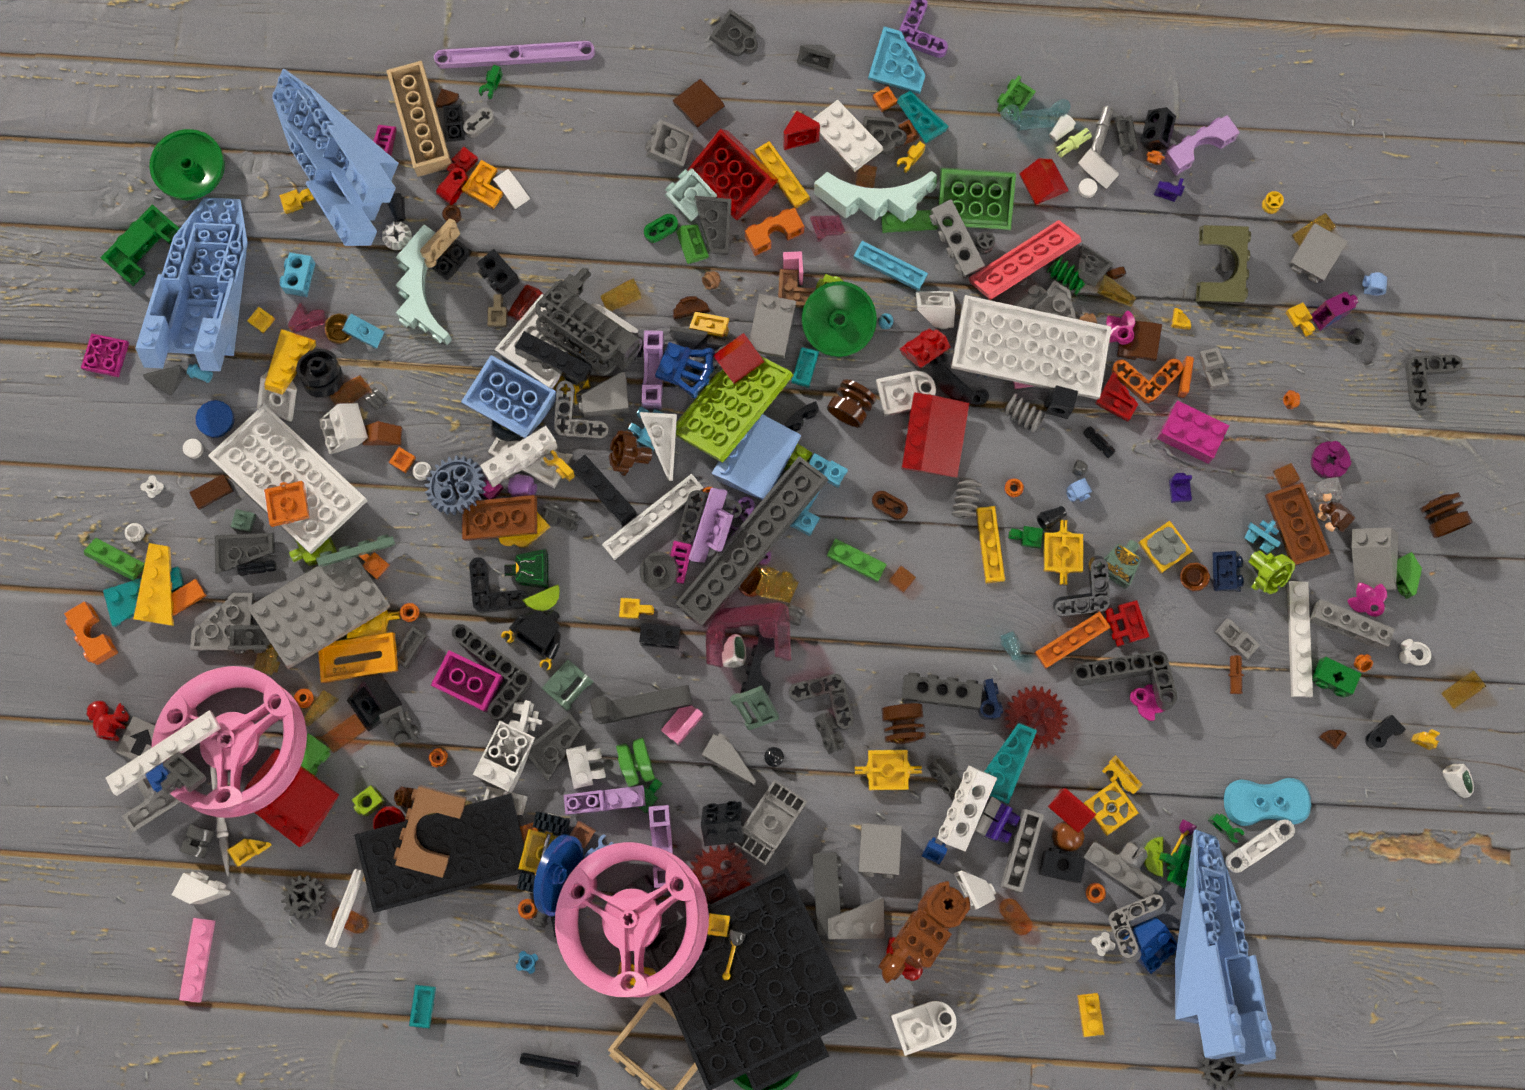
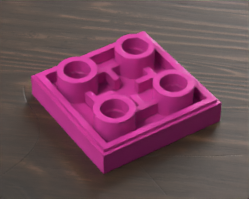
M91 333L81 369L119 378L129 342Z

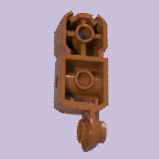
M949 881L941 882L928 888L918 903V910L912 912L892 942L893 955L888 953L878 966L882 970V978L885 983L899 978L906 967L904 962L910 964L915 969L923 970L932 966L952 935L948 930L959 926L970 910L969 896L964 898L957 889L949 886Z

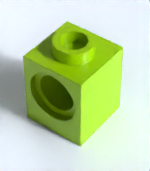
M372 785L352 799L355 804L353 806L354 810L359 815L363 814V816L367 817L386 803V800L377 788ZM370 797L372 799V803L369 807L366 808L364 806V800L365 798Z

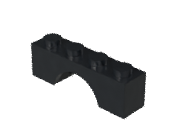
M526 331L522 333L515 346V354L530 362H539L551 367L560 373L565 380L580 388L584 387L591 374V365Z
M583 455L570 466L579 480L597 496L622 527L637 515L630 503L586 455Z
M764 621L762 626H758L756 637L759 638L757 645L753 644L751 656H754L752 664L748 663L746 674L749 676L747 682L743 681L741 693L763 686L765 692L769 695L771 683L762 675L760 665L766 654L773 650L781 649L786 627Z

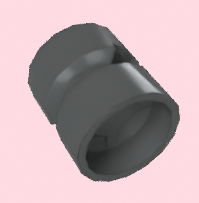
M189 824L186 832L188 838L183 840L179 851L205 859L208 851L206 845L211 843L215 832ZM193 841H199V846L193 845Z

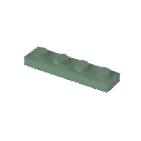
M386 534L377 537V541L374 542L369 540L359 542L357 547L351 548L349 545L339 548V552L336 553L331 551L321 553L320 557L316 558L318 566H327L395 546L393 536L389 537Z

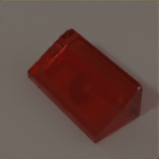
M526 284L509 309L508 316L519 321L543 293L538 288Z

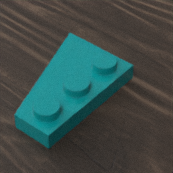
M911 91L901 95L897 100L925 143L947 131L949 126Z

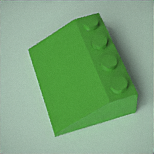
M941 168L938 205L952 199L965 227L1011 230L1016 173ZM945 219L942 221L944 226H952L951 220Z

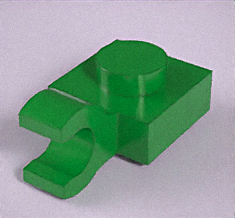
M493 65L492 69L487 72V84L479 88L480 96L485 91H489L488 99H492L494 90L496 91L503 76L499 66Z
M1024 526L1023 531L1011 528L1008 539L1021 540V546L1040 549L1043 529Z
M655 779L648 789L644 787L646 806L638 808L645 814L649 811V807H652L659 799L654 795L663 784L658 779Z
M1213 814L1208 819V822L1222 834H1225L1232 843L1238 842L1234 838L1235 832L1241 836L1245 834L1240 828H1232L1229 824V819L1222 814Z

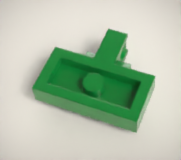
M1185 844L1180 845L1178 853L1173 852L1170 855L1161 852L1159 860L1168 864L1167 869L1171 870L1167 881L1182 889L1186 888L1191 847Z

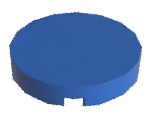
M218 400L208 401L198 409L195 417L199 431L212 438L226 435L225 433L233 428L235 422L232 409L226 403Z

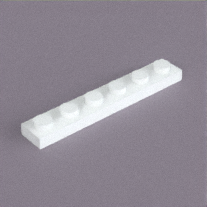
M690 474L605 541L602 546L616 560L684 506L692 491H702L704 488Z
M1289 581L1287 582L1291 697L1311 698L1313 697L1308 582Z
M209 710L107 776L106 780L113 794L118 796L146 777L145 774L161 763H165L178 752L183 754L220 730L221 727L214 714Z

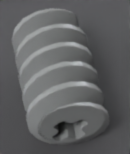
M1014 394L1005 407V416H1009L1012 413L1011 420L1014 421L1019 418V425L1025 422L1024 428L1027 429L1031 426L1030 432H1035L1046 415L1041 417V410L1035 413V406L1029 409V402L1022 405L1023 398L1016 401L1017 394Z
M959 477L961 482L957 484L959 489L956 490L957 497L954 499L957 504L953 505L955 511L952 512V516L960 519H969L971 516H976V513L971 510L978 508V506L973 504V502L979 501L974 495L981 493L976 490V487H982V484L972 478Z

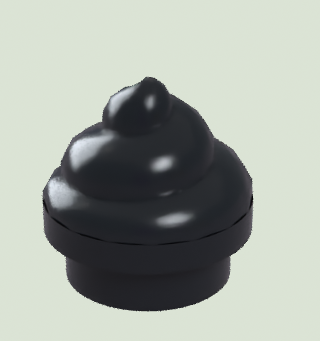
M771 747L765 752L764 759L769 766L777 767L782 764L784 754L781 749Z

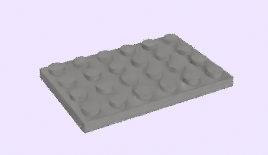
M357 557L323 567L317 566L247 608L287 669H290L391 607Z

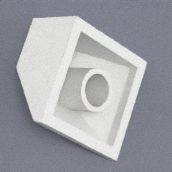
M916 291L917 310L934 327L940 329L954 328L955 302L953 291Z
M267 371L260 378L257 409L265 404L279 418L291 422L293 420L297 388L292 381L283 395L265 390L264 383Z
M962 870L954 873L965 897L969 896L971 910H976L995 900L994 895L996 892L991 883L988 884L986 880Z

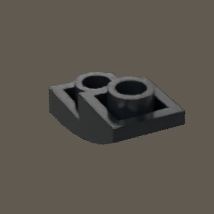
M462 105L443 106L447 142L465 140Z
M455 240L446 255L442 254L433 270L444 279L449 280L463 265L472 250L460 241Z
M812 402L799 409L786 421L785 426L795 432L799 431L804 424L803 418L811 419L818 413L819 407L817 402Z

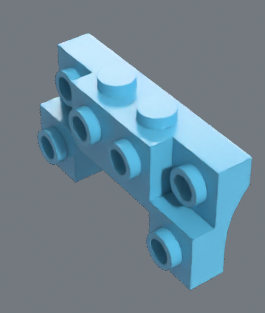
M815 453L809 462L810 465L829 479L828 483L839 488L842 479L848 472L847 468L832 460L830 462ZM817 495L791 524V527L808 536L812 535V531L820 521L818 516L808 512Z

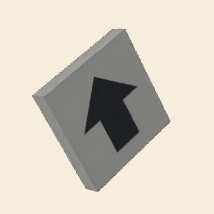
M133 716L115 752L134 760L151 749L155 725Z

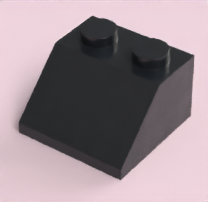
M381 673L363 680L347 699V702L368 732L382 723L379 717L380 714L403 705Z

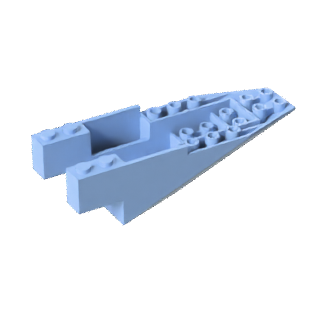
M282 69L278 77L277 86L272 94V99L288 146L310 180L306 181L307 187L345 246H371L377 233L371 220H375L382 203H390L396 189L391 180L399 163L314 89L286 69Z
M204 197L174 235L163 272L157 276L135 347L144 368L163 369L167 353L195 354L201 371H221L224 357L234 356L248 244L241 199Z
M1194 830L1175 958V1020L1199 1024L1205 1058L1220 1059L1235 1056L1236 1063L1245 1065L1276 1059V1046L1271 1035L1272 1025L1268 1020L1256 955L1248 956L1249 947L1244 936L1245 926L1240 915L1241 905L1225 865L1219 841L1216 836Z

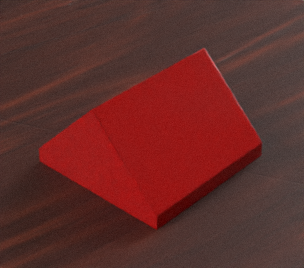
M796 111L783 131V149L788 150L819 142V122Z
M1038 158L1019 173L1035 206L1068 192V188L1053 159Z
M744 333L713 355L733 384L764 363V360Z
M1066 788L1060 789L1048 805L1054 813L1078 833L1097 815Z

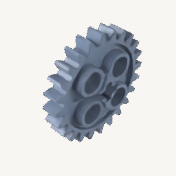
M456 455L454 460H452L449 456L448 462L445 463L441 460V466L435 464L436 471H429L432 477H426L430 483L425 484V487L428 489L425 491V494L428 496L427 500L440 513L444 512L448 515L451 511L455 516L457 511L463 514L465 508L470 511L471 504L477 506L476 499L482 500L479 494L485 493L482 487L487 486L483 481L486 477L477 462L474 463L472 458L467 459L463 456L460 460Z

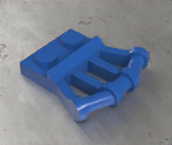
M669 342L655 377L678 385L695 399L698 396V392L705 385H708L710 373H713L715 369L713 367L715 350L712 348L691 350L688 347L685 348ZM690 357H706V364L691 360ZM690 366L703 371V373L699 376L685 371V368ZM684 377L697 383L692 388L682 381L681 378Z

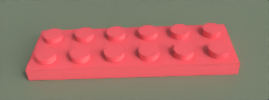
M1058 220L970 276L969 281L989 300H992L1081 243V237Z

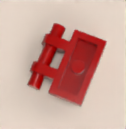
M1137 600L1117 606L1119 613L1115 615L1112 608L1105 610L1107 615L1106 621L1110 624L1113 633L1111 636L1115 640L1117 647L1125 645L1122 638L1125 636L1128 637L1129 643L1150 637ZM1121 619L1125 628L1120 631L1117 621Z

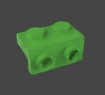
M1019 75L1015 80L1012 79L1009 82L1007 92L1005 94L1002 93L997 100V103H999L997 111L1014 122L1036 92L1022 83V77Z

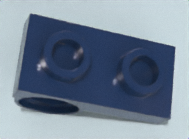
M993 678L983 681L986 701L981 704L978 713L984 720H996L1003 713L1002 704L997 701L996 696L999 694L997 683L993 682ZM985 705L992 707L993 713L991 715L984 713L983 707Z

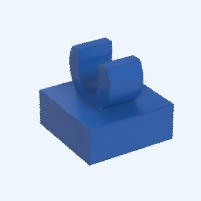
M933 837L926 845L922 857L940 865L948 848L945 847L946 844L944 842L942 845L935 843L936 838Z

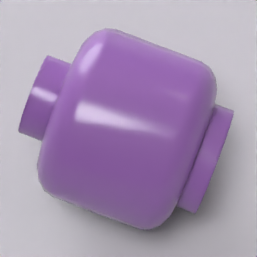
M516 474L509 480L508 492L512 497L535 495L537 484H534V479L531 476Z

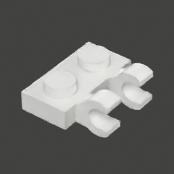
M586 745L566 749L574 789L593 785V779L606 777L604 767L590 770L589 760L602 758L600 748L587 751Z

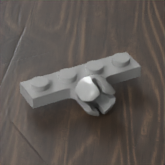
M146 777L137 784L144 796L143 803L125 813L122 817L133 833L181 801L177 800L170 793L167 795L163 790L155 792ZM200 785L194 790L199 791L203 787Z
M1094 839L1083 855L1085 859L1144 898L1157 895L1163 887L1161 883L1141 871L1140 868L1148 855L1143 847L1140 846L1138 849L1135 842H1128L1121 853L1117 854Z

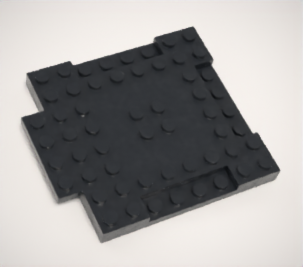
M785 868L708 905L709 914L730 916L729 931L735 930L746 934L743 943L736 946L729 972L730 979L724 980L722 974L726 971L732 944L729 942L728 937L707 935L702 953L691 971L675 986L664 991L706 1089L713 1090L747 1074L753 1090H762L829 1057L821 1037L858 1018L789 870ZM686 917L661 928L655 940L645 948L656 973L662 970L679 950L685 934Z

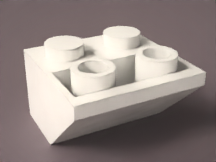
M358 403L337 404L319 419L329 454L358 446L368 438Z
M192 871L191 873L182 874L172 895L189 904H204L227 896L231 891L225 889L227 885L217 880H208L209 876L206 874Z

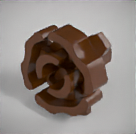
M621 430L613 437L610 445V450L613 452L609 454L610 466H612L613 471L620 472L622 476H626L634 462L649 464L652 459V448L637 445L633 432Z

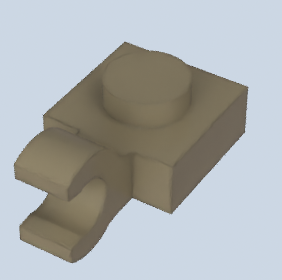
M494 294L493 307H488L487 325L488 327H507L508 309L503 307L502 295Z

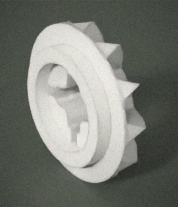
M393 221L391 224L386 225V228L382 231L384 244L392 250L403 249L412 238L410 228L401 221ZM395 230L400 234L398 235V241L393 236Z

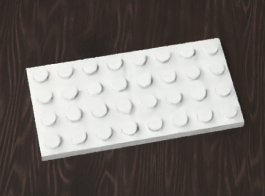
M965 295L951 368L1054 390L1055 386L1058 385L1077 390L1078 396L1098 400L1101 394L1112 327Z
M265 404L208 455L215 464L267 513L264 489L280 486L282 482L290 484L303 481L310 518L281 526L310 554L319 548L367 502V499Z

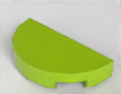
M556 584L525 598L523 602L527 607L536 611L549 610L559 599V585Z
M1157 837L1150 840L1144 847L1148 857L1143 864L1153 875L1163 877V862L1159 860L1160 854L1163 852V837Z

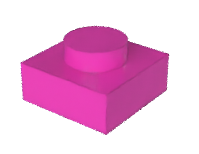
M487 478L483 480L487 486L482 487L485 491L482 495L488 500L495 499L504 489L501 484L492 487Z

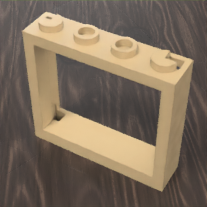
M656 994L649 997L608 1051L610 1052L609 1056L615 1062L619 1063L621 1061L626 1065L625 1070L632 1076L638 1075L642 1079L641 1084L647 1089L667 1090L618 1048L654 1002L676 1019L668 1000L662 995ZM695 1063L673 1090L683 1089L698 1069Z

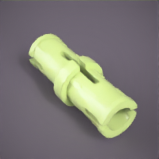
M1084 128L1075 136L1068 137L1066 142L1055 147L1056 153L1061 151L1058 156L1062 158L1071 150L1078 149L1079 145L1091 139V133L1087 134L1089 130Z

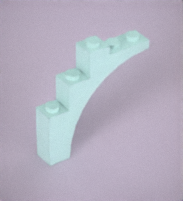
M931 171L909 184L878 189L852 185L826 172L814 182V194L844 218L855 214L860 209L875 221L878 217L885 215L888 210L904 223L908 218H912L916 214L917 203H920L926 194L934 191L937 185V175Z
M424 224L396 256L399 268L406 272L396 284L399 290L398 294L406 300L396 314L399 317L398 321L406 328L410 326L412 329H415L418 326L425 333L429 331L433 334L432 338L438 343L444 342L448 345L452 339L449 333L432 316L425 294V278L428 267L420 250L436 232Z

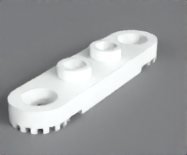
M1279 820L1230 853L1225 860L1227 869L1233 873L1242 872L1294 836V824L1289 820ZM1282 824L1287 825L1289 828V833L1285 836L1279 832ZM1233 857L1240 859L1241 866L1239 868L1232 867L1231 859Z

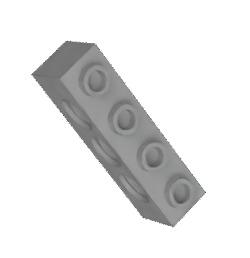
M952 199L932 208L929 218L933 226L937 225L939 232H937L941 242L945 241L948 247L946 252L950 259H954L956 263L954 267L957 274L965 278L983 269L985 265ZM949 219L952 222V226L945 227L942 221ZM958 236L961 242L954 244L951 241V237ZM966 252L969 255V259L961 260L959 254Z
M1322 599L1314 603L1310 613V622L1379 650L1389 647L1395 630L1392 627Z
M1027 809L1021 811L1001 881V888L1017 893L1023 892L1044 818L1043 814Z

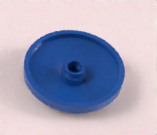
M565 834L557 837L551 842L541 858L535 876L533 896L535 906L542 914L555 916L558 898L563 885L574 868L583 860V848L576 837Z

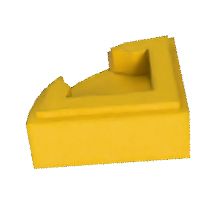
M1174 308L1171 327L1190 330V319L1181 309Z

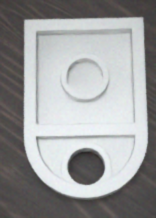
M912 371L876 379L884 417L909 412L914 392L935 395L936 393L933 379L921 371ZM928 384L931 387V391L923 392L921 386Z
M930 1001L891 1015L905 1056L948 1040L956 1029V1016L953 1010L947 1004L940 1001ZM944 1012L949 1013L951 1016V1021L946 1025L940 1022V1015Z

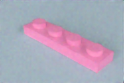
M193 918L179 1000L202 1001L215 920Z

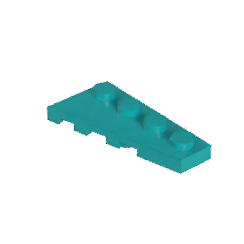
M178 566L171 568V593L184 586L181 570ZM142 578L103 590L113 627H117L122 621L134 616Z
M1018 723L984 772L997 778L990 797L1009 804L1037 732L1036 729Z

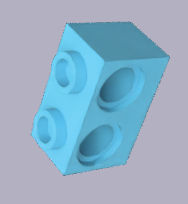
M289 252V256L284 262V276L282 275L280 278V286L286 294L308 296L315 267V261L311 256ZM302 263L300 268H295L297 264ZM293 281H298L296 285L291 286Z

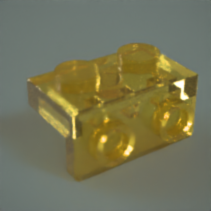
M759 567L758 572L762 574L755 593L759 596L791 603L799 583L793 577V574L784 570L781 573L772 567H767L766 569Z
M272 645L270 649H266V653H258L253 668L271 677L273 672H278L280 662L277 661L278 654Z

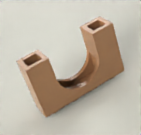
M420 785L418 789L414 788L411 800L414 803L412 809L408 808L405 817L408 823L406 828H402L399 839L402 840L400 848H396L394 859L397 861L395 865L443 878L450 856L424 848L417 839V824L424 815L429 813H440L460 819L467 797Z

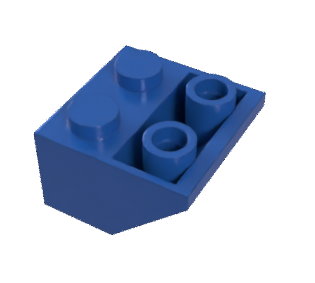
M1156 917L1141 922L1133 928L1141 950V957L1138 961L1152 974L1175 953L1177 942L1166 925ZM1128 933L1122 940L1127 939L1130 933ZM1127 946L1129 952L1133 954L1132 948L1130 946Z

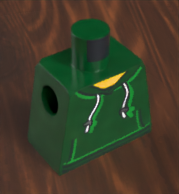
M542 549L517 554L515 556V564L504 566L505 576H515L516 583L521 586L548 589V551Z

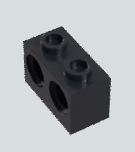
M1167 107L1148 110L1140 143L1150 152L1152 150L1169 149L1176 115Z
M495 249L477 262L479 267L478 273L483 279H489L491 282L489 285L495 292L499 291L504 295L520 282L518 275ZM489 265H495L493 269H487ZM503 277L507 278L503 283L498 282Z
M641 623L639 639L641 646L679 650L680 627Z

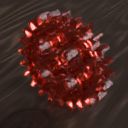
M1032 686L1031 691L1025 687L1024 694L1018 690V697L1011 696L1013 703L1007 702L1006 705L1010 709H1005L1004 712L1009 714V716L1003 719L1004 721H1009L1005 728H1011L1012 731L1018 724L1019 717H1024L1027 720V726H1030L1034 719L1031 715L1037 713L1041 702H1043L1044 706L1038 715L1040 720H1037L1032 727L1036 729L1037 726H1042L1045 730L1044 736L1035 734L1030 749L1035 745L1036 750L1040 749V744H1042L1044 749L1047 748V742L1054 745L1053 738L1060 740L1061 737L1058 733H1065V730L1061 727L1068 725V723L1063 721L1068 715L1062 714L1067 708L1060 707L1063 700L1056 701L1055 699L1058 694L1056 693L1051 696V689L1045 693L1043 686L1040 687L1039 691L1036 690L1035 686ZM1027 700H1033L1036 708L1029 709L1026 704ZM1044 710H1052L1053 718H1047L1044 715Z
M717 845L716 850L709 846V852L701 849L703 855L696 854L697 862H690L694 866V868L690 869L694 872L704 890L707 905L708 903L713 904L744 889L745 886L751 885V882L747 881V879L751 878L752 875L746 873L751 868L750 866H744L747 863V859L740 860L742 853L739 852L735 855L736 849L734 847L728 851V845H725L723 849L720 848V845ZM724 860L731 861V866L728 869L721 868V863ZM710 866L712 872L709 875L702 874L703 867ZM717 873H720L722 875L721 881H718V879L716 878ZM730 879L737 881V885L733 888L726 886ZM703 880H710L707 883H702ZM709 886H717L718 891L715 894H709L707 892Z

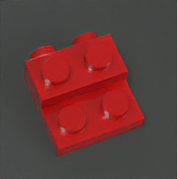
M929 328L899 349L903 356L919 368H922L951 347L944 334L937 329L933 331Z

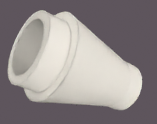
M1067 114L1061 116L1049 136L1057 142L1074 129L1076 122Z

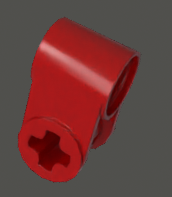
M454 168L438 186L436 195L450 205L455 204L463 193L464 181L466 183L469 179L465 171L461 168Z

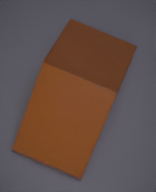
M380 421L365 426L368 438L363 441V445L401 446V426Z

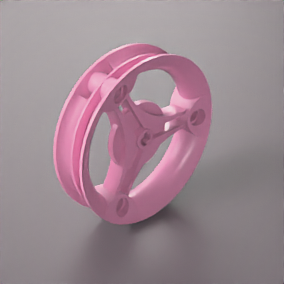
M241 666L221 667L204 672L191 679L170 698L154 728L152 747L199 718L197 717L196 707L205 699L218 692L232 688H250L264 694V704L248 714L228 712L217 716L216 720L221 729L200 742V751L203 759L207 764L216 769L217 789L205 795L196 790L189 793L182 786V788H176L170 793L177 800L208 816L232 818L244 816L264 808L278 798L291 784L299 771L305 755L307 730L305 719L298 703L288 691L278 685L272 678L252 668ZM279 720L282 721L284 730L283 742L277 760L258 783L241 792L240 782L243 766L255 755L259 746V737L271 725ZM228 771H231L230 786H228Z
M623 842L605 846L583 859L564 883L555 912L557 943L569 969L582 983L591 989L615 997H648L675 986L691 971L698 961L706 942L709 927L706 896L698 878L690 867L679 857L664 849L634 842ZM644 861L656 865L666 872V884L649 894L639 889H625L614 896H610L597 889L596 877L605 869L617 863ZM680 881H683L684 887L679 891L678 884ZM584 888L585 892L584 895L581 897L580 892L581 889ZM669 891L672 896L658 905L656 899ZM595 895L607 901L604 909L592 902ZM678 900L684 901L686 907V929L680 948L673 959L662 970L649 976L644 973L645 948L655 940L660 931L661 915ZM588 906L602 917V926L607 939L611 944L619 948L622 973L616 977L602 972L586 954L579 935L578 918L580 909ZM630 951H634L635 972L631 971ZM634 977L636 983L635 986L632 988L630 985V980Z

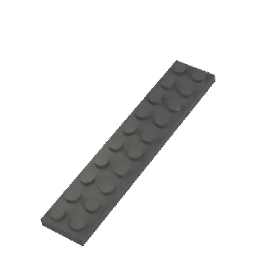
M799 456L727 541L722 552L719 551L676 604L705 628L829 479Z

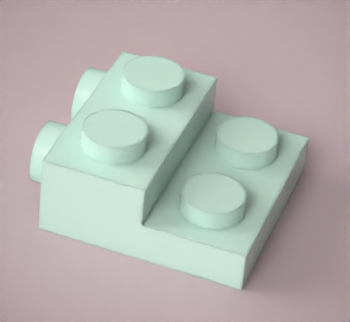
M685 169L678 176L680 180L676 184L672 182L665 188L667 193L664 196L691 222L698 215L694 196L717 197V194L693 169L689 171Z

